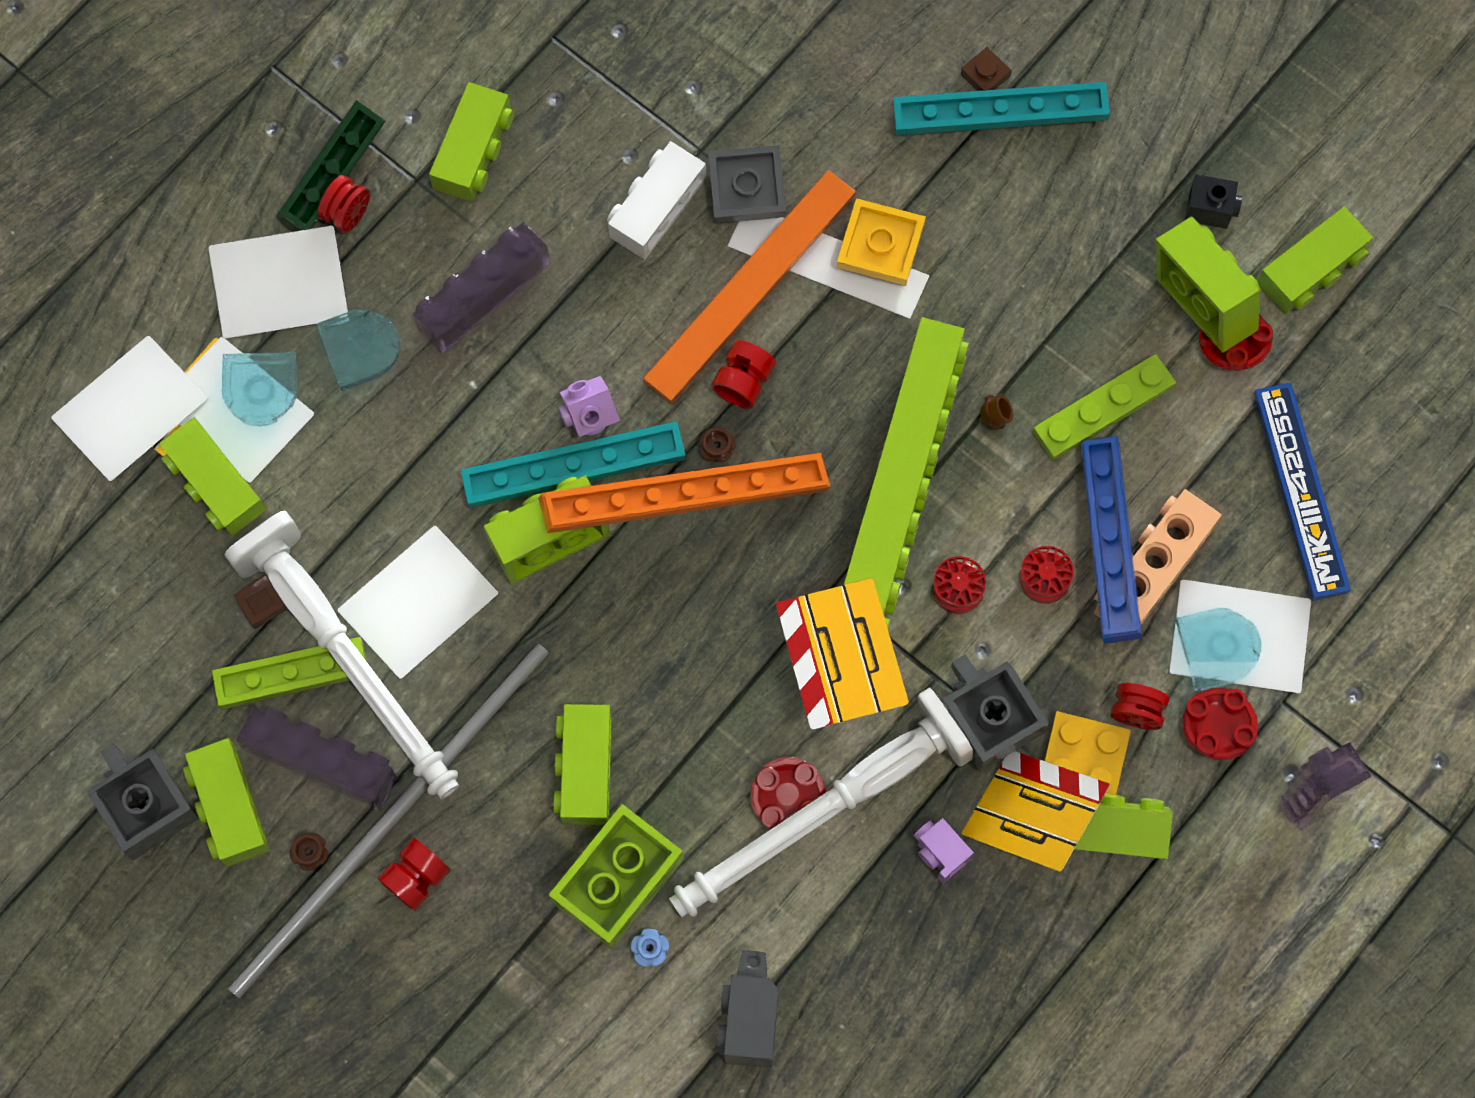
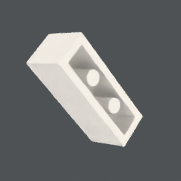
M671 141L664 150L659 149L653 155L649 163L650 169L643 178L639 176L634 180L629 188L627 199L622 205L617 204L607 218L610 238L646 260L707 179L706 163Z

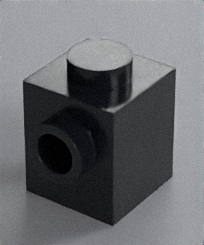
M1195 174L1189 192L1185 220L1192 216L1199 224L1227 229L1231 218H1238L1241 209L1242 196L1236 195L1238 182Z

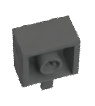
M966 655L952 662L951 668L959 682L954 684L956 691L943 698L941 702L969 741L973 749L972 760L980 772L1045 734L1049 724L1014 668L1008 662L1003 663L988 673L984 668L976 671ZM988 710L992 714L1000 713V720L997 722L995 719L989 720L986 717Z
M114 743L100 751L111 770L104 773L106 779L88 789L87 793L123 853L133 861L199 819L162 757L154 749H151L137 759L131 756L127 760ZM145 798L147 800L146 806L140 810L139 801Z
M743 950L737 975H731L730 985H723L721 1009L722 1014H728L727 1025L719 1024L717 1049L718 1053L724 1054L725 1064L772 1068L778 988L770 978H767L765 952Z

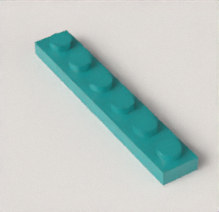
M1106 82L893 97L892 102L895 136L1107 121L1110 116Z
M678 421L462 469L461 475L470 509L557 489L556 487L559 483L570 477L578 479L586 475L590 482L686 460Z

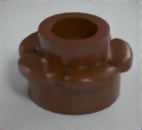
M988 395L985 397V403L980 409L984 423L996 430L1004 428L1007 423L1013 420V409L1009 400L1004 395L995 397Z
M714 427L701 436L699 446L702 447V456L708 461L717 460L718 462H724L732 456L731 451L735 449L736 442L733 435L726 429ZM718 442L721 444V446L719 448H715L714 444Z
M305 833L299 835L294 840L290 849L292 862L298 864L302 870H315L317 865H322L328 857V850L325 848L326 842L318 834L311 835ZM311 848L313 853L306 855V850Z

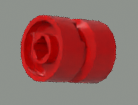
M737 340L725 358L728 366H723L719 369L711 384V388L725 401L743 409H752L762 392L760 383L768 381L776 366V360L759 346L747 341Z
M413 837L399 853L401 861L399 863L391 862L377 879L400 901L415 912L429 896V886L437 887L451 870L432 851Z

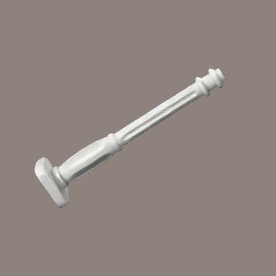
M287 511L276 513L229 547L225 553L226 559L241 578H248L258 571H265L273 588L288 610L318 641L320 648H327L415 765L413 774L418 777L423 776L429 784L428 794L438 795L441 800L450 796L459 788V784L456 782L458 772L447 769L442 762L444 758L443 752H434L347 637L346 626L340 623L335 611L319 586L305 569L289 555L290 548L299 541L301 533Z
M929 687L918 695V708L924 718L918 722L919 728L909 731L877 749L857 764L841 780H836L833 783V789L704 875L701 872H696L694 875L695 881L686 887L675 886V895L669 899L681 918L687 914L695 917L699 906L708 900L711 903H716L718 900L717 894L845 808L854 809L856 804L896 784L922 765L935 751L940 754L946 750L958 766H963L973 759V749L969 741L934 691Z

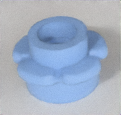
M645 929L641 932V935H636L633 938L631 951L634 952V960L643 967L648 965L656 967L666 960L669 942L664 935H659L657 930ZM649 944L653 945L654 949L651 952L646 950V947Z

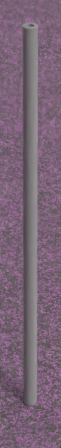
M538 643L442 749L441 752L444 754L442 762L446 767L449 766L549 654L542 645ZM423 776L416 778L228 989L240 999L423 795L429 786Z

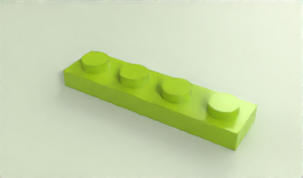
M1154 354L1033 428V434L1051 460L1055 461L1081 445V441L1093 438L1172 390L1177 382L1157 354Z
M361 637L350 639L366 660ZM319 646L212 670L218 707L221 710L350 681L327 648L323 649Z

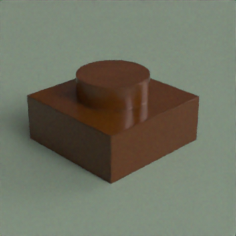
M986 47L961 68V76L977 91L995 90L1011 77L1012 70Z
M267 576L262 577L234 594L254 629L287 610Z

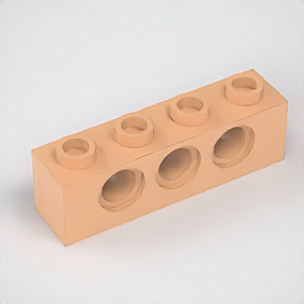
M1184 489L1178 499L1172 495L1159 512V514L1164 516L1156 527L1150 523L1137 541L1142 546L1133 555L1136 586L1142 591V596L1138 597L1141 625L1217 526L1222 514L1186 489ZM1171 527L1179 528L1184 532L1185 538L1182 540L1173 539L1168 534L1167 529ZM1157 556L1163 561L1164 567L1159 569L1152 568L1147 564L1145 558ZM1096 594L1095 597H1094V599H1095L1097 602H1098V594ZM1098 603L1094 614L1100 618Z

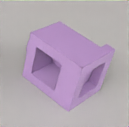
M943 818L935 825L932 821L927 822L914 834V837L918 840V846L921 848L918 852L919 856L932 870L938 867L940 870L938 880L942 885L971 861L974 852Z

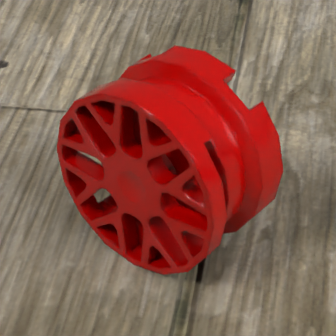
M338 176L326 189L318 207L319 219L329 224L333 222L335 228L344 233L351 231L361 220L367 209L371 195L370 190L360 184L355 186L353 180L347 176Z
M1040 546L1033 549L1026 555L1019 572V583H1021L1023 593L1029 599L1038 603L1050 604L1059 601L1068 592L1074 577V566L1070 557L1057 547ZM1047 549L1046 552H1041L1040 550Z
M963 556L948 558L935 571L932 586L935 601L939 607L948 613H969L977 608L983 599L986 586L985 572L979 563L971 558Z
M1118 684L1115 694L1118 701L1113 704L1110 716L1120 723L1146 730L1162 729L1165 719L1162 716V711L1168 707L1169 696L1160 690L1141 684Z

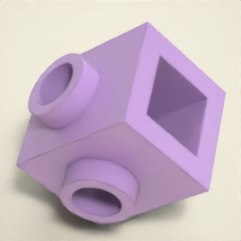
M601 376L588 381H576L568 389L560 392L564 405L558 407L563 422L566 428L573 426L579 437L598 434L606 426L620 421L610 391Z

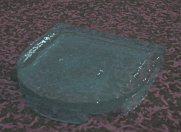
M356 309L316 324L341 391L383 376L397 361L400 352V340L394 324L386 316L384 317L368 309Z
M296 352L223 354L222 396L229 411L243 423L251 426H267L277 422V419L292 408L296 400L298 356Z
M1216 608L1177 617L1175 620L1195 692L1238 682L1249 675V672L1256 666L1262 649L1260 634L1254 623L1243 615L1228 608Z

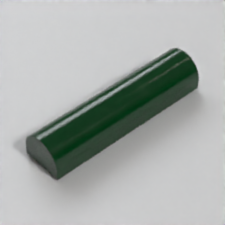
M356 100L276 214L277 220L292 232L312 229L319 219L318 207L326 189L338 176H349L386 121Z

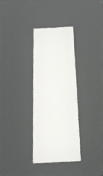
M785 218L739 221L728 243V247L752 256ZM823 233L790 270L909 319L930 276L911 268L907 285L903 286L836 268L843 241Z

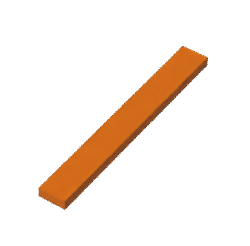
M828 170L643 378V383L668 403L672 404L856 195V191Z
M821 453L546 492L541 493L538 499L547 533L826 492L831 486Z

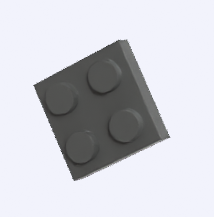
M779 145L708 152L715 223L786 217Z

